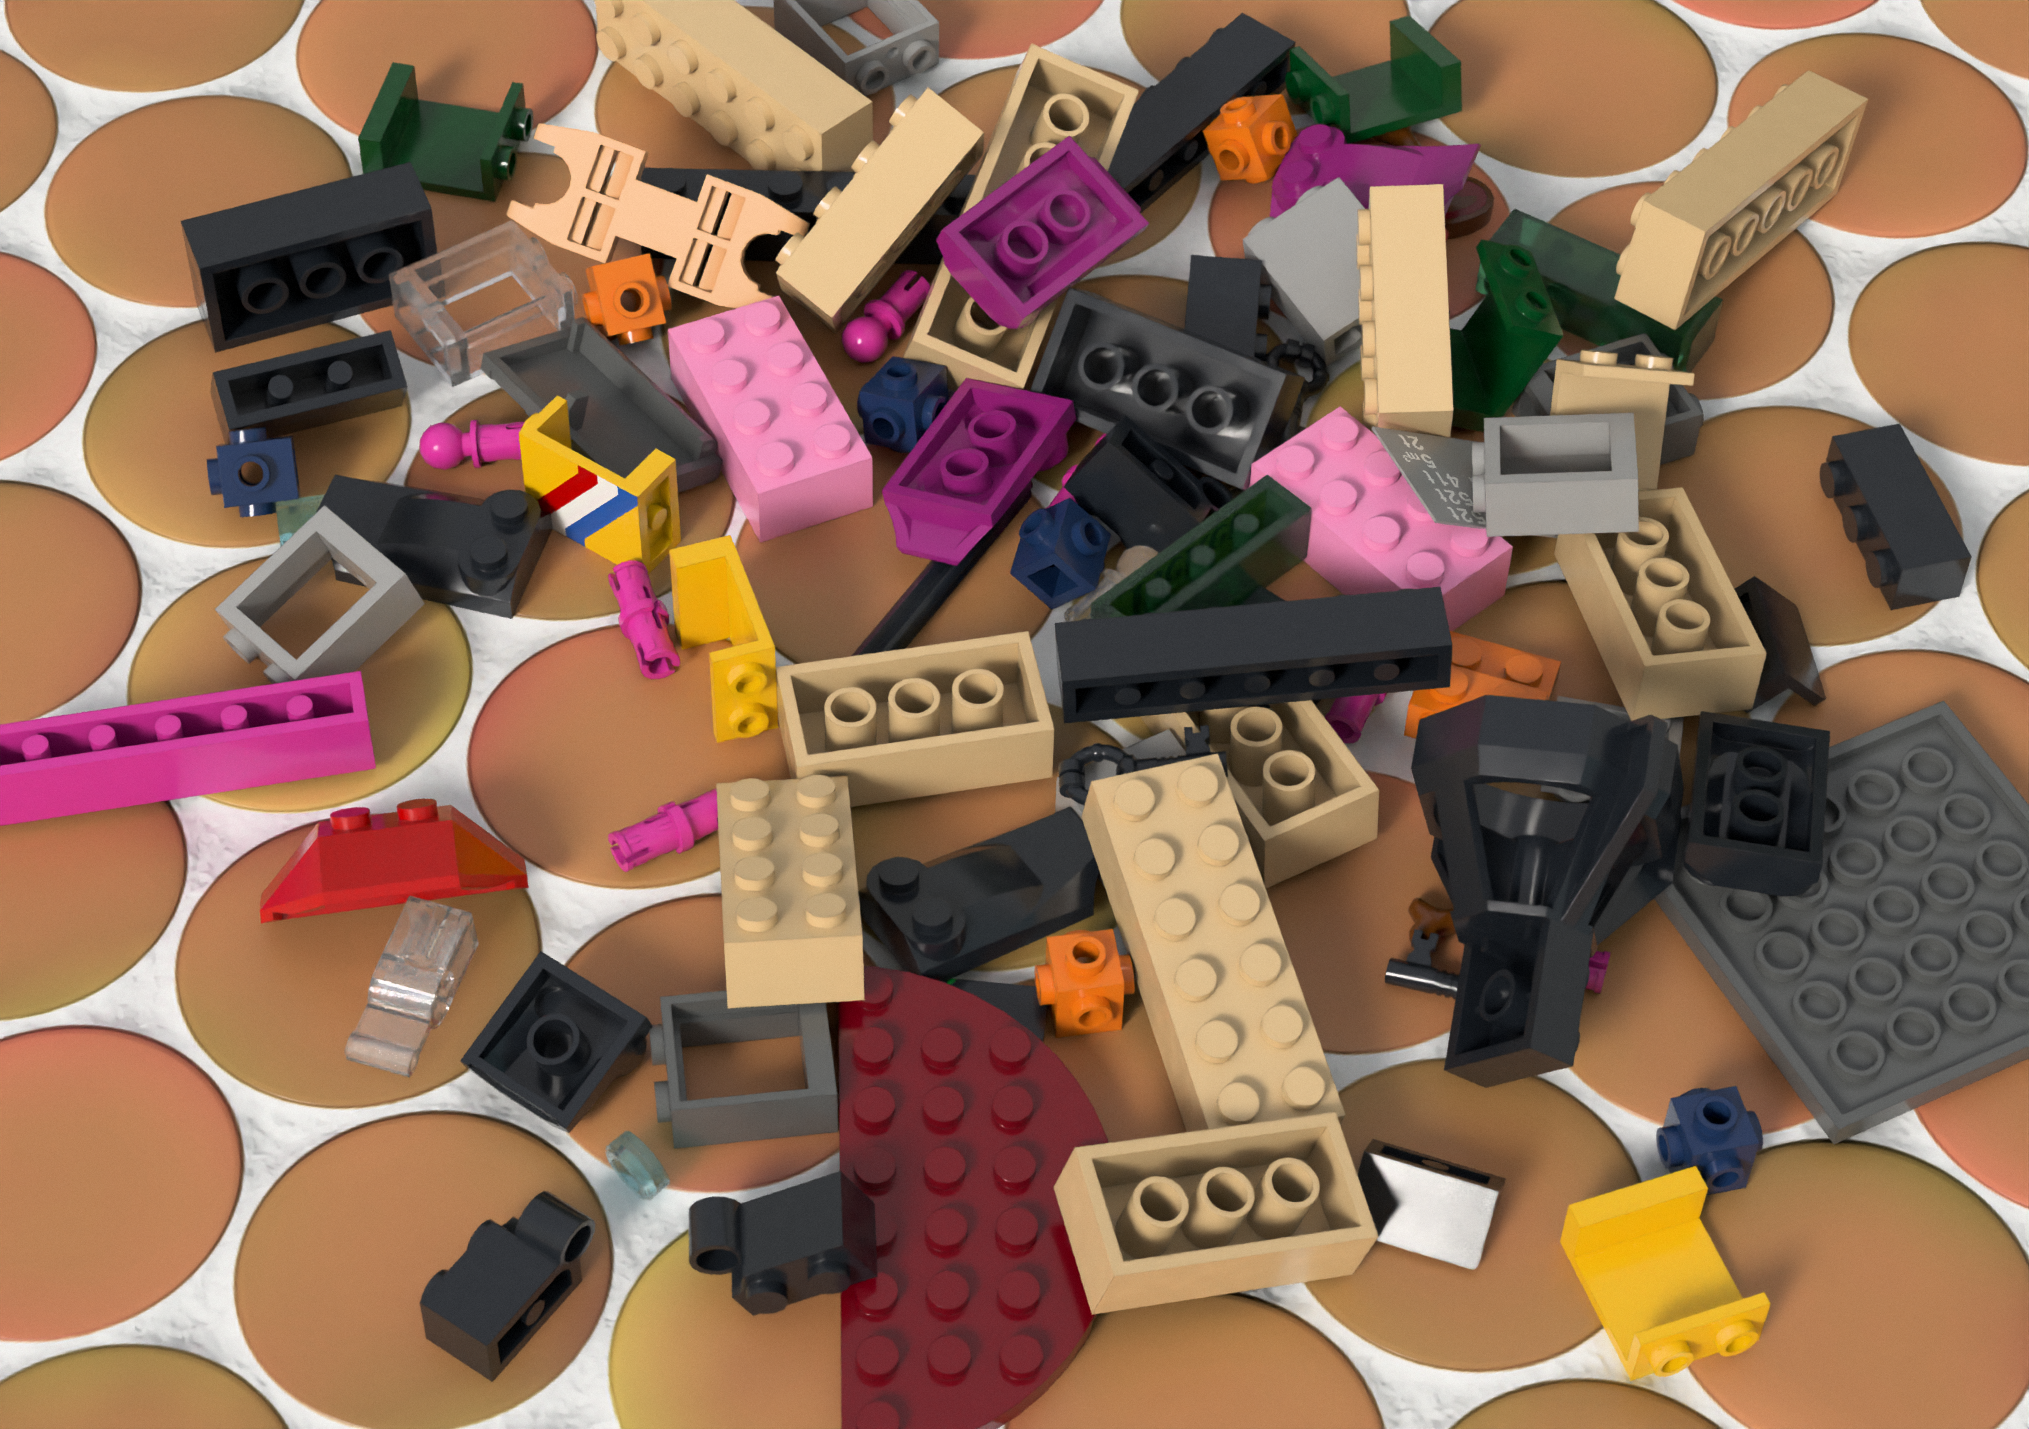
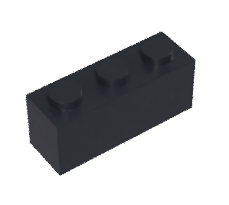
M389 330L213 372L210 394L224 442L230 443L229 431L266 427L268 439L401 407L408 386L392 332Z
M1894 424L1832 436L1826 462L1822 463L1820 467L1821 487L1826 497L1833 498L1842 515L1843 528L1848 540L1852 543L1856 542L1866 561L1868 579L1873 587L1880 588L1890 610L1959 597L1972 556L1901 425Z

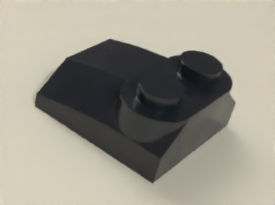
M540 951L460 1062L501 1094L551 1126L570 1133L615 1078L629 1074L641 1063L647 1048L646 1036L653 1025L643 1014Z

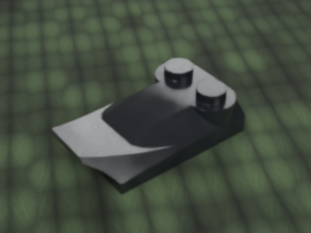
M334 475L316 511L317 513L324 505L400 568L407 575L421 599L512 619L553 530L551 513L541 511L538 501L531 494L521 490L496 492L485 500ZM331 559L337 581L366 587L336 560Z
M1705 711L1700 712L1687 839L1683 853L1684 867L1691 876L1711 886L1727 887L1780 897L1803 894L1812 887V884L1818 883L1823 864L1830 731Z
M1068 807L1028 825L972 844L923 864L920 861L905 857H894L881 861L868 873L866 887L858 890L860 914L906 972L945 982L1093 916L1094 893L1099 868L1083 821Z

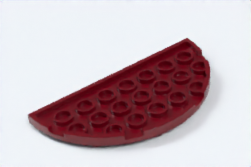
M864 966L865 1000L838 1002L839 1168L848 1179L875 1203L878 1277L850 1285L848 1289L840 1292L841 1429H998L1017 1417L1045 1394L1067 1370L1090 1335L1091 1326L1097 1314L1092 1315L1054 1191V1185L1074 1148L1109 1143L1093 1105L1077 1079L1048 1046L1032 1031L1006 1012L969 992L942 981L905 971Z

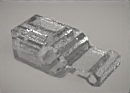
M409 896L372 975L368 990V1003L355 1031L348 1038L344 1050L347 1060L411 1077L416 1069L419 1055L431 1029H437L443 1022L479 943L471 912Z

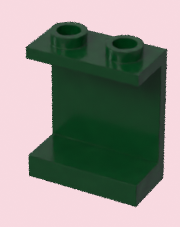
M1410 15L1389 21L1390 61L1332 77L1300 46L1289 49L1290 72L1286 74L1285 83L1291 101L1296 105L1298 104L1311 116L1315 124L1335 127L1342 131L1347 144L1461 112V61Z
M393 62L358 137L363 174L411 162L423 190L495 202L504 180L511 181L517 165V149L520 142H527L532 132L533 111L531 108H526L523 83L512 82L500 112L420 100L418 98L415 67L413 65Z
M1481 239L1475 248L1491 290L1462 330L1450 328L1453 391L1452 426L1484 432V418L1504 416L1564 335L1532 251L1514 244L1505 245Z

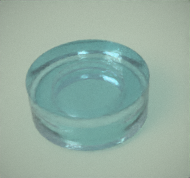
M624 1131L606 1146L605 1153L610 1165L620 1179L638 1197L644 1200H651L670 1184L669 1176L660 1161L632 1132Z

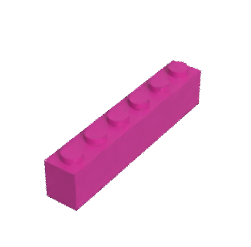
M361 671L0 724V826L376 769Z

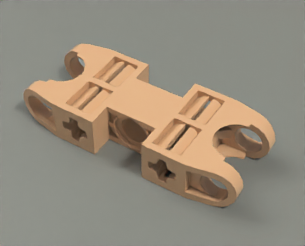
M538 123L533 138L555 146L554 153L562 157L569 166L571 174L570 187L561 199L550 204L535 203L533 207L511 199L506 213L508 217L550 243L603 263L611 262L620 237L675 257L677 259L667 284L668 287L716 305L739 308L775 297L760 291L761 284L754 281L746 271L744 258L749 244L761 235H780L781 231L792 235L798 232L805 238L810 226L808 222L766 196L711 175H706L697 201L640 181L649 152L595 132ZM620 151L607 191L604 194L615 160L617 158L618 152ZM730 192L732 194L727 205L724 217L722 219L720 228L718 230L717 235H714L726 199ZM600 203H601L602 205H601V207H600V210H599V213H598L596 222H595V224H594V227H593L591 236H590V238H589L588 244L586 245V242H587L588 236H589V234H590V231H591L593 222H594V220H595V217H596V214H597L599 205H600ZM710 244H712L713 247L699 286H696Z

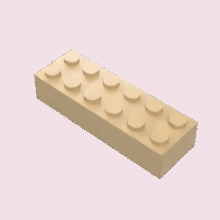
M594 0L598 28L596 40L599 49L605 57L611 61L618 62L634 74L644 87L653 89L674 105L681 115L692 118L709 131L718 143L730 147L746 159L754 170L855 172L851 169L854 161L863 149L873 141V101L735 0Z
M1031 43L1016 73L959 216L1069 135L1089 157H1095L1108 171L1139 90ZM942 257L902 358L946 366L948 389L955 392L965 378L1023 390L1058 298L1045 307L1032 324L1026 327L1010 329L1001 326L985 313L950 274Z
M1808 70L1789 86L1786 84L1782 85L1775 96L1764 106H1755L1745 121L1736 128L1730 126L1717 143L1709 149L1702 148L1688 166L1681 171L1674 170L1668 176L1664 185L1652 194L1645 193L1639 199L1630 220L1631 225L1635 226L1631 243L1622 252L1616 266V273L1621 275L1614 299L1674 330L1680 327L1837 194L1868 99Z
M1213 754L1091 781L1081 818L1126 952L1130 955L1133 973L1186 1131L1192 1132L1336 1112L1341 1126L1346 1114L1219 755Z

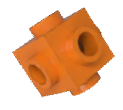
M1283 94L1238 97L1229 101L1221 107V114L1203 130L1208 150L1213 157L1221 181L1246 179V182L1250 184L1266 181L1277 173V167L1282 163L1290 149L1291 143L1298 136Z
M650 253L586 268L590 292L582 293V300L587 320L595 327L599 326L600 332L605 337L617 335L619 346L654 338L651 326L666 323L664 311L671 310L672 304L664 275L655 277ZM623 292L630 294L633 299V308L630 312L621 305L620 298Z
M1113 929L1092 932L1074 930L1064 935L1046 937L1045 964L1035 965V985L1039 1005H1049L1055 1038L1122 1030L1124 995L1134 994V973L1130 955L1118 954Z

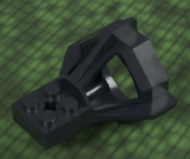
M1484 695L1419 720L1411 770L1429 834L1434 836L1431 860L1454 906V910L1450 911L1458 942L1465 944L1444 1071L1487 1088L1573 1066L1575 1052L1580 1041L1579 1024L1584 991L1590 975L1589 958L1593 957L1598 950L1597 946L1670 886L1673 881L1681 825L1680 812L1684 785L1678 744L1665 739L1667 731L1666 721L1654 715H1647L1633 721H1628L1596 705ZM1508 782L1545 785L1591 796L1589 803L1550 801L1515 794L1485 783Z

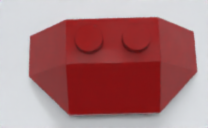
M414 799L398 804L397 812L371 815L369 808L353 807L334 811L330 814V821L318 822L261 894L259 911L262 924L285 919L495 891L529 888L524 858L452 805L437 806L435 799Z

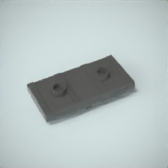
M586 318L574 319L570 328L483 353L481 370L506 391L525 410L529 417L534 413H539L557 395L567 400L572 450L617 475L626 478L655 449H658L676 459L678 493L715 481L719 477L723 461L715 454L717 441Z

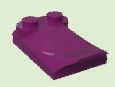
M1323 124L1309 126L1303 129L1293 140L1273 179L1270 217L1276 218L1295 206L1298 199L1309 189L1315 186L1324 187L1340 177L1365 209H1369L1370 187L1443 184L1444 215H1446L1454 195L1462 190L1481 145L1384 146L1347 144L1342 131L1335 127Z
M1069 135L943 228L936 241L943 255L944 264L950 274L985 313L1001 326L1018 329L1032 324L1045 307L1142 233L1149 222L1140 214L1141 208L1100 162L1095 157H1089Z
M965 378L882 489L884 503L889 511L895 530L896 547L900 552L957 566L979 540L997 523L1037 472L1051 469L1066 457L1069 450L1066 433L1076 420L1073 400Z

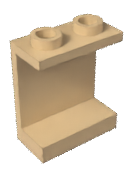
M1581 350L1580 361L1557 359L1550 416L1634 413L1638 491L1657 490L1670 384L1693 386L1695 373L1672 369L1673 358L1636 354L1635 365L1617 364L1618 353L1596 350Z

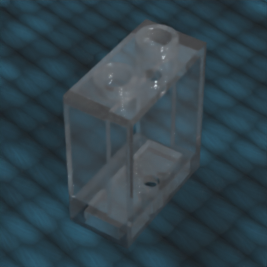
M513 220L389 274L395 317L452 387L484 373L481 370L483 353L570 328L575 319L574 305L578 304V295L572 280L564 272L558 274L548 262L540 242L534 237L529 239ZM510 276L518 282L532 299L528 303L466 331H463L444 308L447 304Z

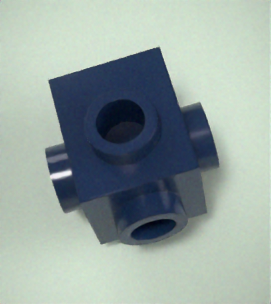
M892 356L859 391L857 411L863 420L865 443L888 447L899 453L911 452L949 401L946 366Z
M266 427L229 431L230 443L217 445V458L207 459L211 495L222 494L224 508L238 506L240 517L277 513L276 502L296 500L301 497L293 436L267 439ZM255 462L259 464L263 470L262 481L255 483L248 481L242 472L244 463Z
M1071 498L1047 509L1041 508L1031 513L1020 528V541L1010 574L1051 610L1095 590L1105 568L1104 559L1111 533Z
M1737 1086L1717 1090L1696 1088L1683 1093L1679 1097L1670 1098L1664 1125L1657 1129L1656 1142L1661 1162L1665 1168L1669 1169L1670 1173L1696 1166L1708 1187L1706 1195L1746 1188L1756 1153L1761 1151L1763 1147V1134L1756 1113L1752 1110L1746 1111Z

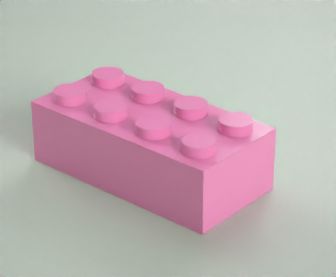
M780 296L668 329L671 380L693 420L717 441L715 454L723 461L721 471L760 543L873 507L872 456Z
M1338 407L1251 464L1249 488L1264 478L1259 524L1343 595L1441 587L1450 631H1454L1505 595L1513 546L1501 536L1487 537L1486 528L1479 529L1435 523L1377 436L1342 407Z

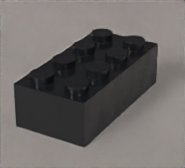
M411 162L181 221L196 304L215 353L442 292L432 208Z
M1068 288L1030 391L1073 400L1075 421L1106 434L1127 415L1182 465L1240 489L1248 490L1251 464L1279 446L1305 377L1093 292Z

